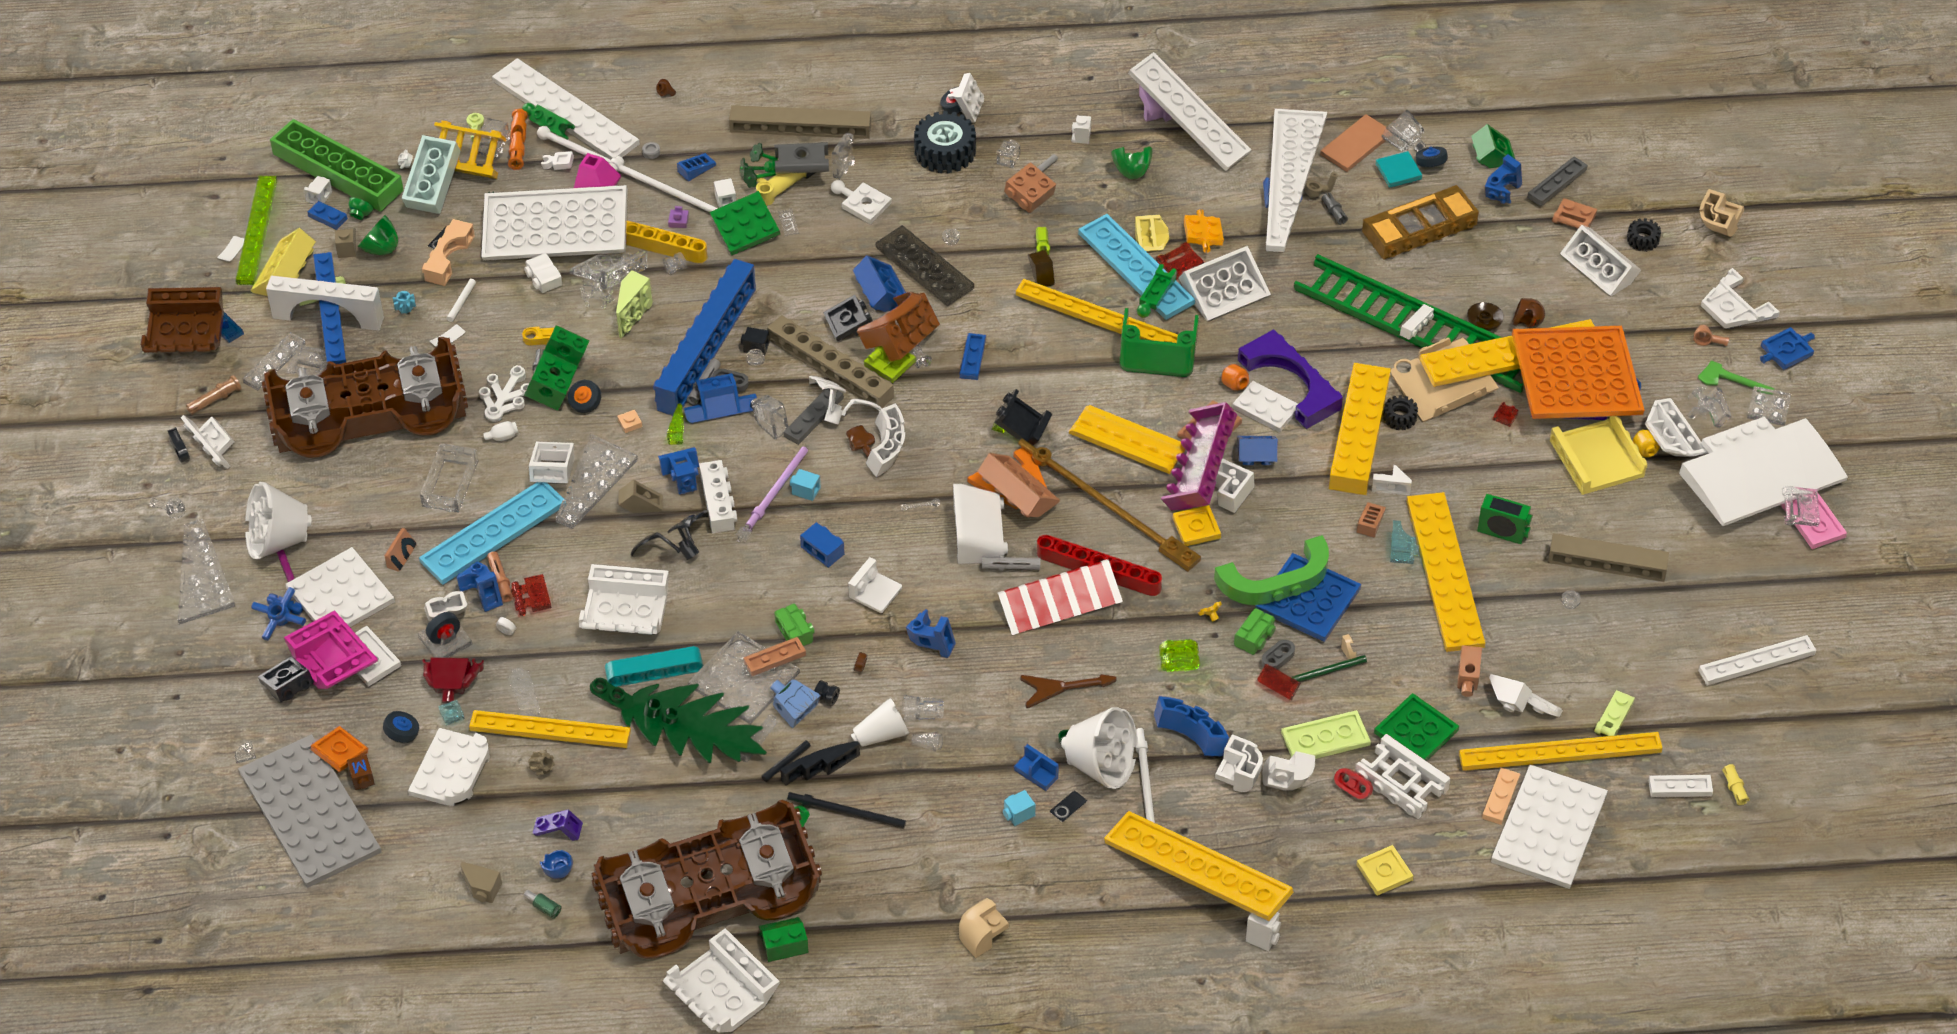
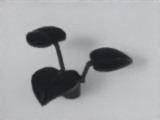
M704 510L697 515H690L667 531L669 534L673 530L678 529L683 538L678 543L680 547H677L663 535L656 532L638 542L631 551V557H633L635 551L641 545L650 540L661 538L673 547L677 553L681 552L685 559L689 560L699 553L689 528L697 519L709 517L708 511ZM683 528H685L687 538L682 530Z

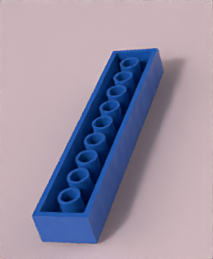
M734 259L731 265L727 266L725 274L719 279L716 289L711 291L709 300L703 304L702 311L694 319V324L691 328H688L684 340L679 342L677 351L671 355L669 364L663 368L660 378L654 383L653 389L655 390L657 411L678 417L687 402V397L693 389V384L696 380H699L710 359L715 357L756 291L753 264Z

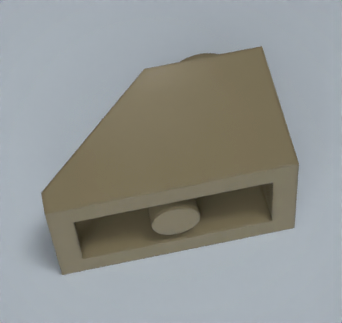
M356 228L335 230V246L338 258L356 257Z
M633 479L619 490V506L632 513L661 512L663 510V495Z
M461 862L462 876L473 898L481 902L493 903L502 885L500 872Z

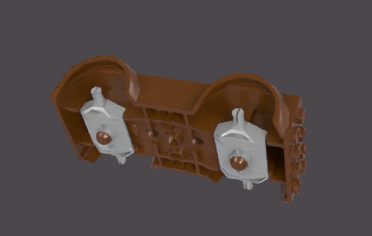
M438 337L437 346L430 353L419 354L416 346H413V352L411 346L409 348L410 356L403 357L402 359L391 356L385 350L378 357L335 364L328 361L325 370L319 375L308 376L306 368H302L303 373L301 368H299L298 378L291 380L279 377L275 369L269 370L264 373L265 381H262L263 392H267V394H264L266 406H270L266 410L268 419L272 420L269 421L271 434H275L272 435L274 446H278L279 453L293 451L300 456L313 458L329 454L344 440L406 429L422 436L441 432L455 418L466 417L465 409L468 408L466 397L463 398V396H466L465 387L463 384H460L463 382L460 370H457L460 369L457 357H454L457 355L455 344L451 345L450 337Z
M782 799L764 810L732 820L721 819L718 822L717 829L671 844L661 838L646 847L614 857H599L597 863L594 864V872L591 873L593 880L591 881L594 891H598L601 911L605 910L604 919L607 929H611V940L614 949L618 948L620 954L631 951L641 958H659L682 948L689 942L694 930L747 913H751L762 920H777L801 910L808 904L813 893L818 891L822 872L819 864L814 862L813 857H815L812 845L808 846L806 840L808 839L807 830L805 827H801L799 809L794 808L793 802L789 803ZM725 864L733 868L732 873L729 875L722 874L720 870ZM703 871H710L713 876L710 879H703L701 873ZM684 877H690L693 880V884L691 887L685 888L681 885V880Z

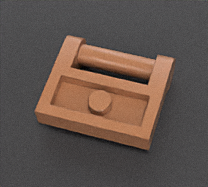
M1563 198L1558 210L1554 213L1552 222L1557 224L1560 222L1578 229L1581 225L1590 228L1597 214V209Z

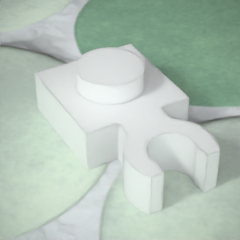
M573 152L555 153V156L544 155V162H541L543 169L551 167L554 170L570 169L574 159Z

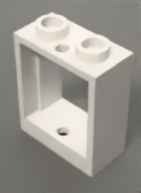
M536 442L529 463L530 482L568 483L575 460L574 443ZM541 460H545V461H566V462H565V463H553V462H541Z

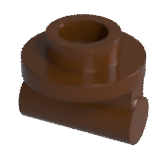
M661 79L658 82L656 89L660 96H666L667 94L674 96L676 94V91L667 79Z

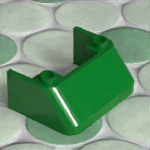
M1125 308L1121 335L1120 367L1127 372L1177 377L1190 376L1194 369L1199 315H1195L1193 331H1182L1177 337V343L1140 339V330L1134 325H1129V308Z

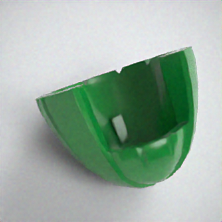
M1121 147L1112 150L1111 155L1119 172L1124 177L1134 180L1141 178L1147 172L1153 150L1152 147H1145L1144 151L1132 154L1125 153V148Z
M384 215L357 247L374 255L383 256L391 254L398 246V235L389 218Z

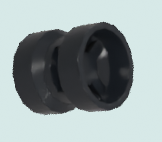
M823 680L818 682L814 690L820 695L819 701L824 700L826 704L831 706L836 703L840 694L839 687L835 685L829 686Z

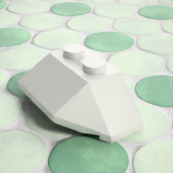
M1672 399L1655 400L1645 425L1662 450L1673 456L1707 454V450L1701 445L1700 439Z

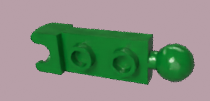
M525 103L522 107L527 112V116H530L529 120L541 127L547 126L552 133L564 139H569L565 135V131L568 128L575 129L574 124L538 104L535 107L532 103Z
M1159 265L1154 277L1139 299L1140 305L1136 310L1138 316L1146 318L1150 315L1151 309H1157L1176 280V269L1173 268L1170 272L1166 273L1163 271L1164 265Z

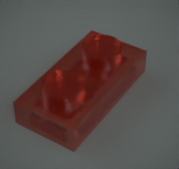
M1265 664L1257 679L1259 683L1289 700L1293 699L1301 682L1269 664Z

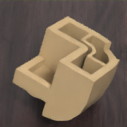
M1708 189L1699 210L1702 222L1708 229L1726 236H1733L1738 229L1737 224L1744 212V206L1728 202L1724 193Z
M985 898L962 915L959 923V938L969 952L977 958L992 948V938L1008 929L1009 923L996 910V904L992 900Z

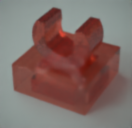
M1502 402L1494 414L1493 420L1511 427L1518 416L1519 410L1515 409L1513 405L1511 407Z

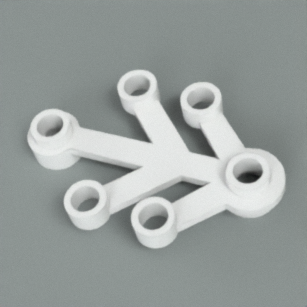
M517 365L511 369V377L503 391L498 384L499 380L496 374L487 376L488 385L492 387L497 397V401L494 404L490 398L491 393L488 387H482L479 390L480 398L484 400L487 406L485 417L489 421L498 422L502 419L504 413L515 409H522L525 406L522 396H524L525 389H527L529 384L525 383L521 386V389L511 392L516 383L522 382L526 378L525 370L521 366ZM513 400V403L504 405L505 402Z

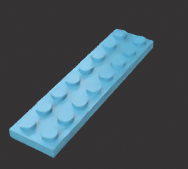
M1108 214L1079 228L1078 234L1142 296L1154 277L1159 264ZM1175 280L1156 311L1167 320L1194 305L1195 299Z
M536 482L420 556V563L443 585L475 562H479L487 557L490 552L498 550L565 507L566 500L547 482Z

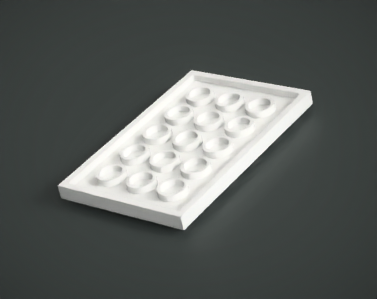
M1529 765L1493 853L1491 863L1570 889L1608 790Z

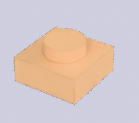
M635 410L617 416L618 422L625 433L642 427V422Z

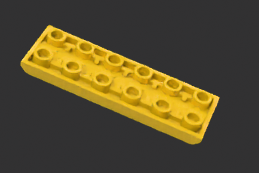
M1091 405L1085 407L1078 420L1069 430L1071 435L1167 474H1170L1178 463L1176 455L1184 453L1186 450L1182 446L1181 441Z

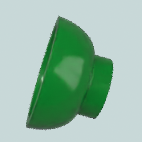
M354 197L349 199L348 206L351 210L349 214L352 217L363 220L364 216L372 213L374 208L368 202Z

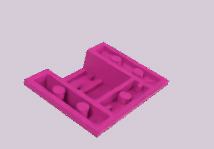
M335 610L284 637L293 658L310 671L314 681L313 684L318 689H328L378 662L377 657Z

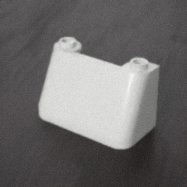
M953 484L958 564L982 563V557H1000V555L1008 554V544L1003 541L1001 509H1004V498H1000L998 493L964 484Z

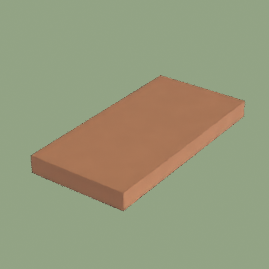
M1365 114L1320 150V155L1348 172L1393 136V131Z

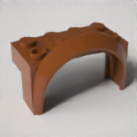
M907 292L894 297L893 299L898 304L895 309L859 327L857 333L865 349L882 346L890 362L900 360L937 328L940 323L925 293Z

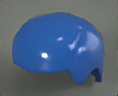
M556 850L550 854H545L544 861H540V865L546 876L552 879H561L566 877L571 871L573 859L568 852Z

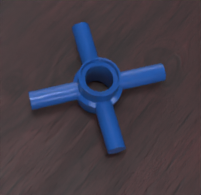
M288 587L281 602L276 601L269 606L257 602L252 603L251 608L253 610L268 614L270 619L262 635L264 640L268 641L276 626H283L289 621L304 626L306 619L290 614L287 608L296 591L295 589Z

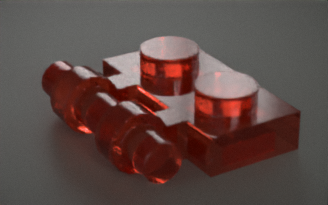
M543 574L524 578L525 584L519 585L517 581L511 584V593L516 601L514 603L515 609L520 616L526 615L527 607H531L532 612L552 608ZM528 593V598L523 599L522 595Z

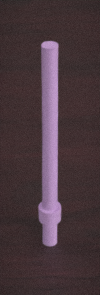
M801 447L760 505L754 508L751 513L752 516L745 524L748 529H752L755 523L764 516L768 505L808 452L806 447Z

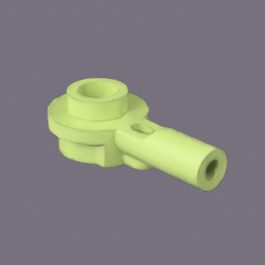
M472 113L466 119L470 128L475 130L481 129L484 123V117L479 113Z

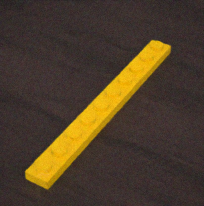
M1023 279L1016 289V296L1122 334L1124 315L1026 279ZM1129 317V325H1134L1140 330V339L1177 343L1178 334Z
M1651 732L1459 750L1462 771L1654 754L1662 753L1663 747L1659 733Z

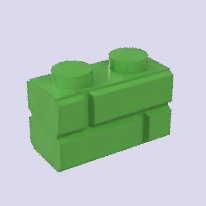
M793 603L786 606V608H781L774 612L775 623L786 641L798 637L803 646L813 642L815 631L813 625L806 622V615L803 609H798L796 604Z
M1255 608L1235 634V647L1245 650L1252 655H1255L1258 649L1262 650L1265 646L1266 638L1268 636L1271 637L1275 632L1274 616Z

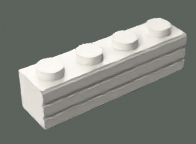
M1424 304L1402 325L1400 336L1407 339L1415 337L1417 332L1421 331L1422 327L1426 326L1428 321L1433 319L1434 309Z

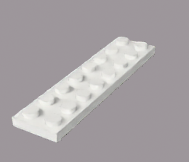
M1154 52L1130 69L1128 74L1225 171L1250 153L1251 149Z

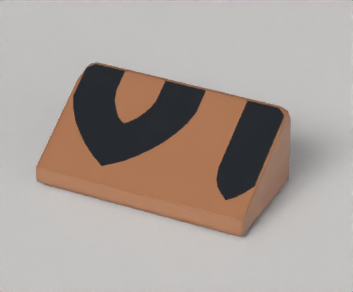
M405 528L400 530L384 555L387 568L395 571H401L417 545Z

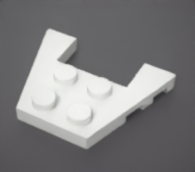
M1733 268L1728 271L1726 277H1723L1717 287L1713 288L1701 302V307L1724 328L1779 317V311L1770 302L1753 309L1732 289L1743 282V277Z

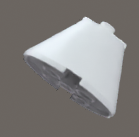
M265 482L255 484L248 499L245 521H249V532H245L250 556L253 559H260L300 542H306L307 527L311 526L312 520L311 515L307 514V505Z
M1112 707L1076 725H1072L1061 742L1062 748L1065 749L1067 763L1078 768L1107 788L1116 789L1123 786L1131 776L1136 759H1133L1134 747H1137V732L1129 712L1119 707Z

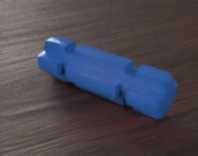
M270 593L267 597V603L270 605L276 601L281 602L283 597ZM290 600L287 606L289 612L292 611V613L300 615L303 611L302 605Z

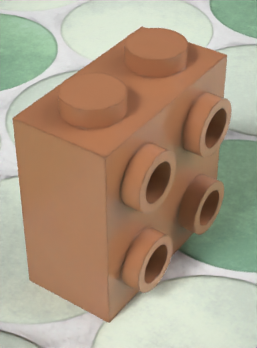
M1030 162L1006 181L1004 192L1009 198L1016 201L1022 209L1031 213L1054 195L1056 183Z

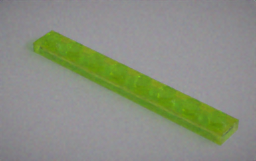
M258 176L236 275L237 285L255 284L277 185L276 176Z

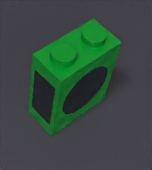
M1486 493L1480 509L1477 532L1522 545L1524 537L1528 538L1531 527H1528L1533 518V515L1530 514L1531 506Z

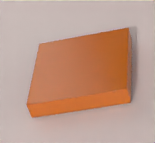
M338 726L313 743L310 749L338 772L348 767V759L368 753V747L341 726Z

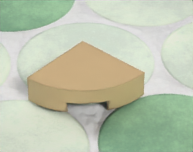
M1349 634L1342 636L1341 649L1348 660L1356 657V652H1353L1350 645L1353 643V640Z

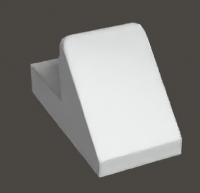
M1394 465L1393 475L1374 474L1372 492L1410 495L1412 480Z

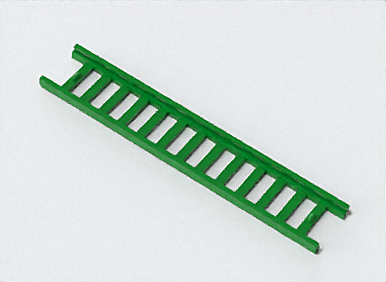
M1319 254L1315 256L1314 266L1324 270V272L1313 286L1309 287L1298 281L1294 282V290L1421 348L1433 345V339L1444 325L1452 328L1446 337L1450 338L1451 343L1455 341L1460 333L1469 336L1466 339L1469 344H1474L1476 340L1484 342L1503 338ZM1332 274L1340 277L1328 294L1320 292V289ZM1347 282L1355 284L1356 286L1343 302L1336 299V296ZM1364 289L1372 292L1359 309L1351 306ZM1380 296L1388 299L1376 316L1367 313ZM1396 303L1404 306L1391 324L1383 320ZM1424 304L1434 309L1432 320L1436 321V323L1424 338L1417 335L1411 339L1400 336L1401 328L1399 327L1411 311L1417 312ZM1520 369L1511 370L1506 376L1500 373L1490 375L1499 384L1519 393L1523 391V384L1513 380Z

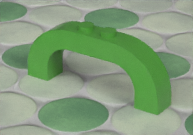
M1323 535L1305 540L1304 554L1308 564L1302 568L1255 581L1240 575L1234 563L1231 562L1215 567L1214 580L1223 594L1242 604L1262 605L1280 601L1293 595L1297 596L1309 591L1321 583L1328 569L1329 548Z

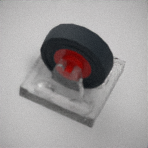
M451 612L438 614L428 623L426 629L418 633V638L434 658H449L472 645V640L460 626V621Z

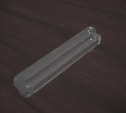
M772 714L768 715L760 725L763 727V730L751 738L761 745L778 723V718ZM740 752L741 761L748 762L753 754Z

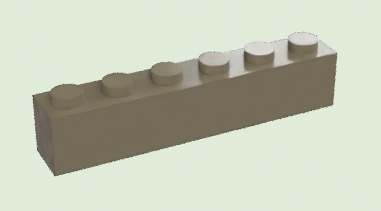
M1553 533L1548 563L1664 582L1669 552Z

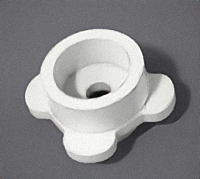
M405 150L398 157L401 169L404 167L408 168L412 162L413 155L409 154L408 150Z

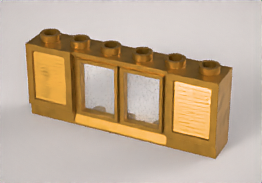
M1455 185L1363 219L1362 232L1382 259L1385 260L1476 226L1479 211L1463 190Z

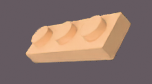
M1504 768L1500 769L1482 819L1502 825L1518 784L1520 773Z

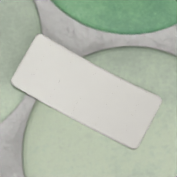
M233 236L228 246L217 258L231 261L240 251L246 239Z
M456 324L439 337H450V342L452 343L463 335L465 331ZM438 337L430 340L434 346H437Z

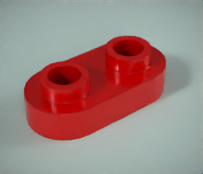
M1341 768L1335 773L1334 780L1336 785L1358 799H1366L1372 794L1373 786L1371 782L1349 768ZM1345 775L1349 776L1348 782L1344 779ZM1362 785L1366 788L1365 792L1361 791Z

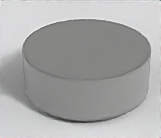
M655 142L644 144L642 147L643 156L648 159L657 158L660 155V146Z

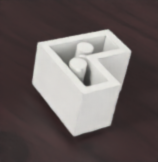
M1222 459L1215 480V487L1219 488L1217 491L1218 506L1235 513L1254 488V473Z

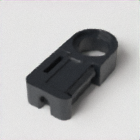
M177 428L167 430L170 442L180 462L190 460L187 448Z

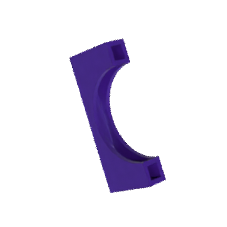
M1274 329L1238 349V361L1249 372L1262 367H1278L1295 373L1304 381L1309 392L1305 399L1296 405L1295 419L1305 429L1342 410L1343 397L1341 393L1336 391L1329 381L1325 380L1317 369L1313 368Z

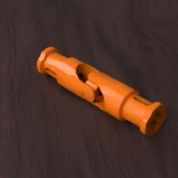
M515 109L512 112L513 121L511 122L510 159L508 160V166L514 170H519L524 166L522 158L525 154V146L523 143L526 140L527 124L525 120L528 114L523 109Z

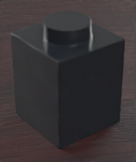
M747 327L745 334L741 336V345H743L744 353L766 355L770 343L769 330Z

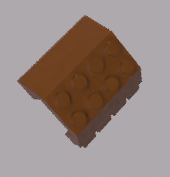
M221 287L148 288L146 305L150 311L147 335H142L141 347L144 353H157L158 351L194 352L195 350L197 352H210L220 346L224 318Z

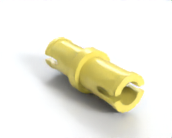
M1733 764L1725 766L1722 771L1728 781L1727 786L1733 792L1737 801L1736 803L1738 805L1746 804L1750 799L1743 787V780L1739 778Z

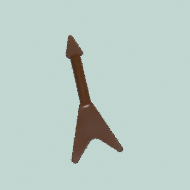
M1101 674L1098 678L1064 682L1021 675L1020 680L1037 690L1026 702V708H1030L1065 690L1101 685V687L1108 686L1116 682L1117 677Z

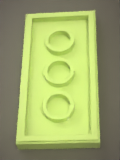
M1357 710L1281 729V734L1291 757L1298 751L1314 755L1315 759L1370 746L1371 744Z

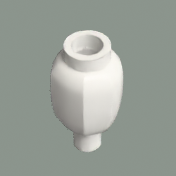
M506 421L493 426L489 432L483 434L485 440L493 438L495 441H504L513 438L519 432L516 422Z

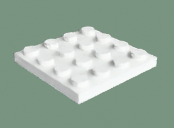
M353 547L286 583L287 589L291 587L296 590L293 597L302 605L304 611L313 621L335 610L347 625L352 627L395 602L392 594Z

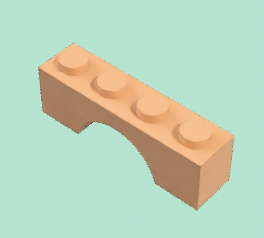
M453 219L450 225H447L442 238H439L436 248L431 251L430 258L422 267V273H424L426 282L442 286L447 284L452 275L450 261L446 258L456 250L468 249L475 237L473 224Z

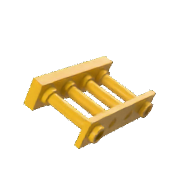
M443 120L441 123H434V126L441 129L440 139L446 140L448 131L457 132L456 143L460 151L464 135L474 136L469 161L461 163L458 158L454 171L497 179L498 172L493 169L492 164L498 141L506 142V138L501 135V132L496 130L485 132L451 125V122ZM481 137L491 139L486 163L483 164V167L477 166V163H475Z

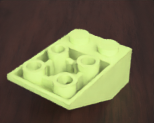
M632 270L621 281L616 311L620 338L631 330L635 322L641 319L643 313L650 309L653 303L650 278Z

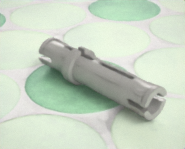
M710 359L699 380L711 378L714 371L718 370L721 366V363L717 359ZM696 382L693 384V389L687 397V401L692 405L698 404L700 399Z
M1000 555V557H982V569H999V571H1003V569L1040 570V558L1004 557V555ZM993 562L1009 563V564H993ZM1013 563H1030V564H1013Z

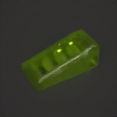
M677 404L667 430L669 445L683 443L684 413L682 404Z

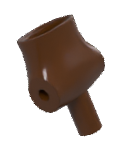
M863 425L849 429L846 432V436L848 437L851 450L857 451L862 449L868 458L871 452L869 446L875 444L873 434L867 432Z

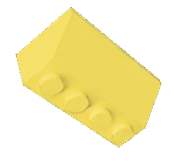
M301 228L282 238L260 273L251 292L268 296L266 288L271 276L298 278V272L305 266V260L313 252L314 249L312 247L316 241Z

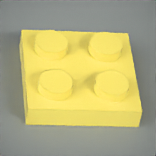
M1393 845L1357 860V867L1377 896L1413 881V874Z

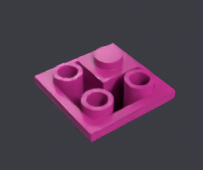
M587 153L579 165L574 188L616 186L621 175L603 157Z

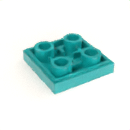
M1409 151L1376 159L1375 164L1389 188L1422 179V173Z

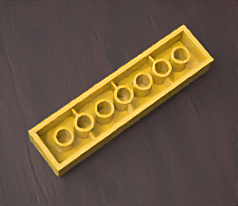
M1354 363L1330 473V490L1367 495L1389 387L1391 368Z

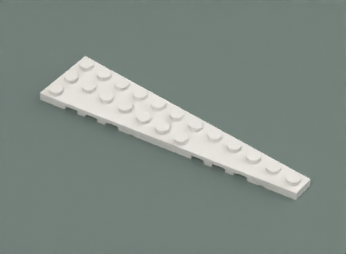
M1275 109L1266 251H1285L1327 119V112Z

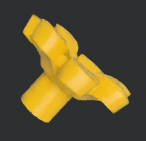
M1221 601L1214 603L1213 606L1201 609L1198 614L1200 616L1204 614L1209 615L1212 622L1219 619L1216 611L1222 605Z

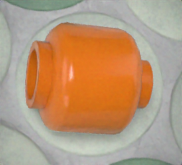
M1231 364L1223 370L1221 380L1225 386L1233 391H1240L1247 387L1249 374L1239 365Z

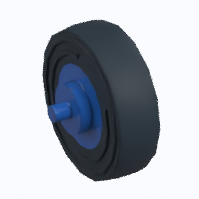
M1430 146L1416 153L1417 164L1422 167H1436L1446 163L1448 160L1447 150L1439 146Z
M393 711L384 719L383 731L395 742L409 743L418 735L419 723L412 715L406 712Z

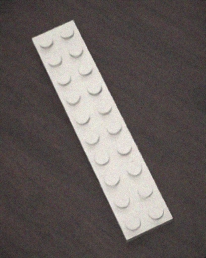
M518 58L492 76L493 82L524 103H532L535 107L538 104L574 124L575 129L568 128L566 131L608 159L616 158L617 156L623 157L640 144L638 138Z

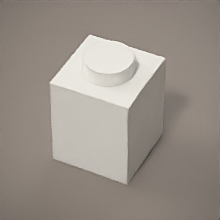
M731 178L714 181L715 196L719 208L736 201V193Z

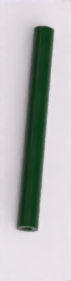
M1365 655L1298 674L1292 676L1291 681L1293 684L1360 665L1366 663L1367 658Z

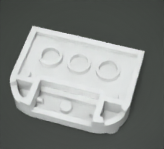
M439 728L408 790L409 796L448 806H454V803L463 801L466 798L469 800L473 795L472 789L485 762H489L490 759L486 737L475 733L473 737Z

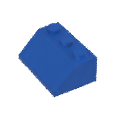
M866 255L853 269L856 280L863 288L862 292L867 296L870 301L869 305L873 309L888 312L898 306L893 298L906 292L891 265Z

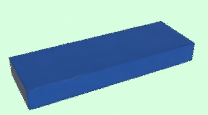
M968 333L960 371L961 379H979L986 335Z

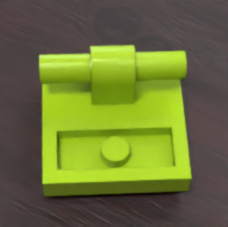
M878 346L864 360V366L893 383L916 362V357L908 352L902 359L890 362L883 347Z

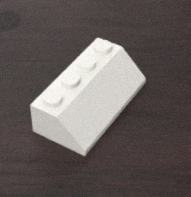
M1584 225L1579 227L1560 253L1610 296L1631 285L1641 271L1640 268L1599 234Z

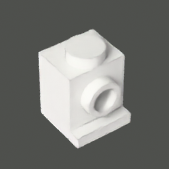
M1077 115L1076 122H1073L1072 143L1089 144L1091 134L1090 116Z
M317 176L310 183L309 188H304L306 202L316 204L320 201L325 203L332 193L330 180Z

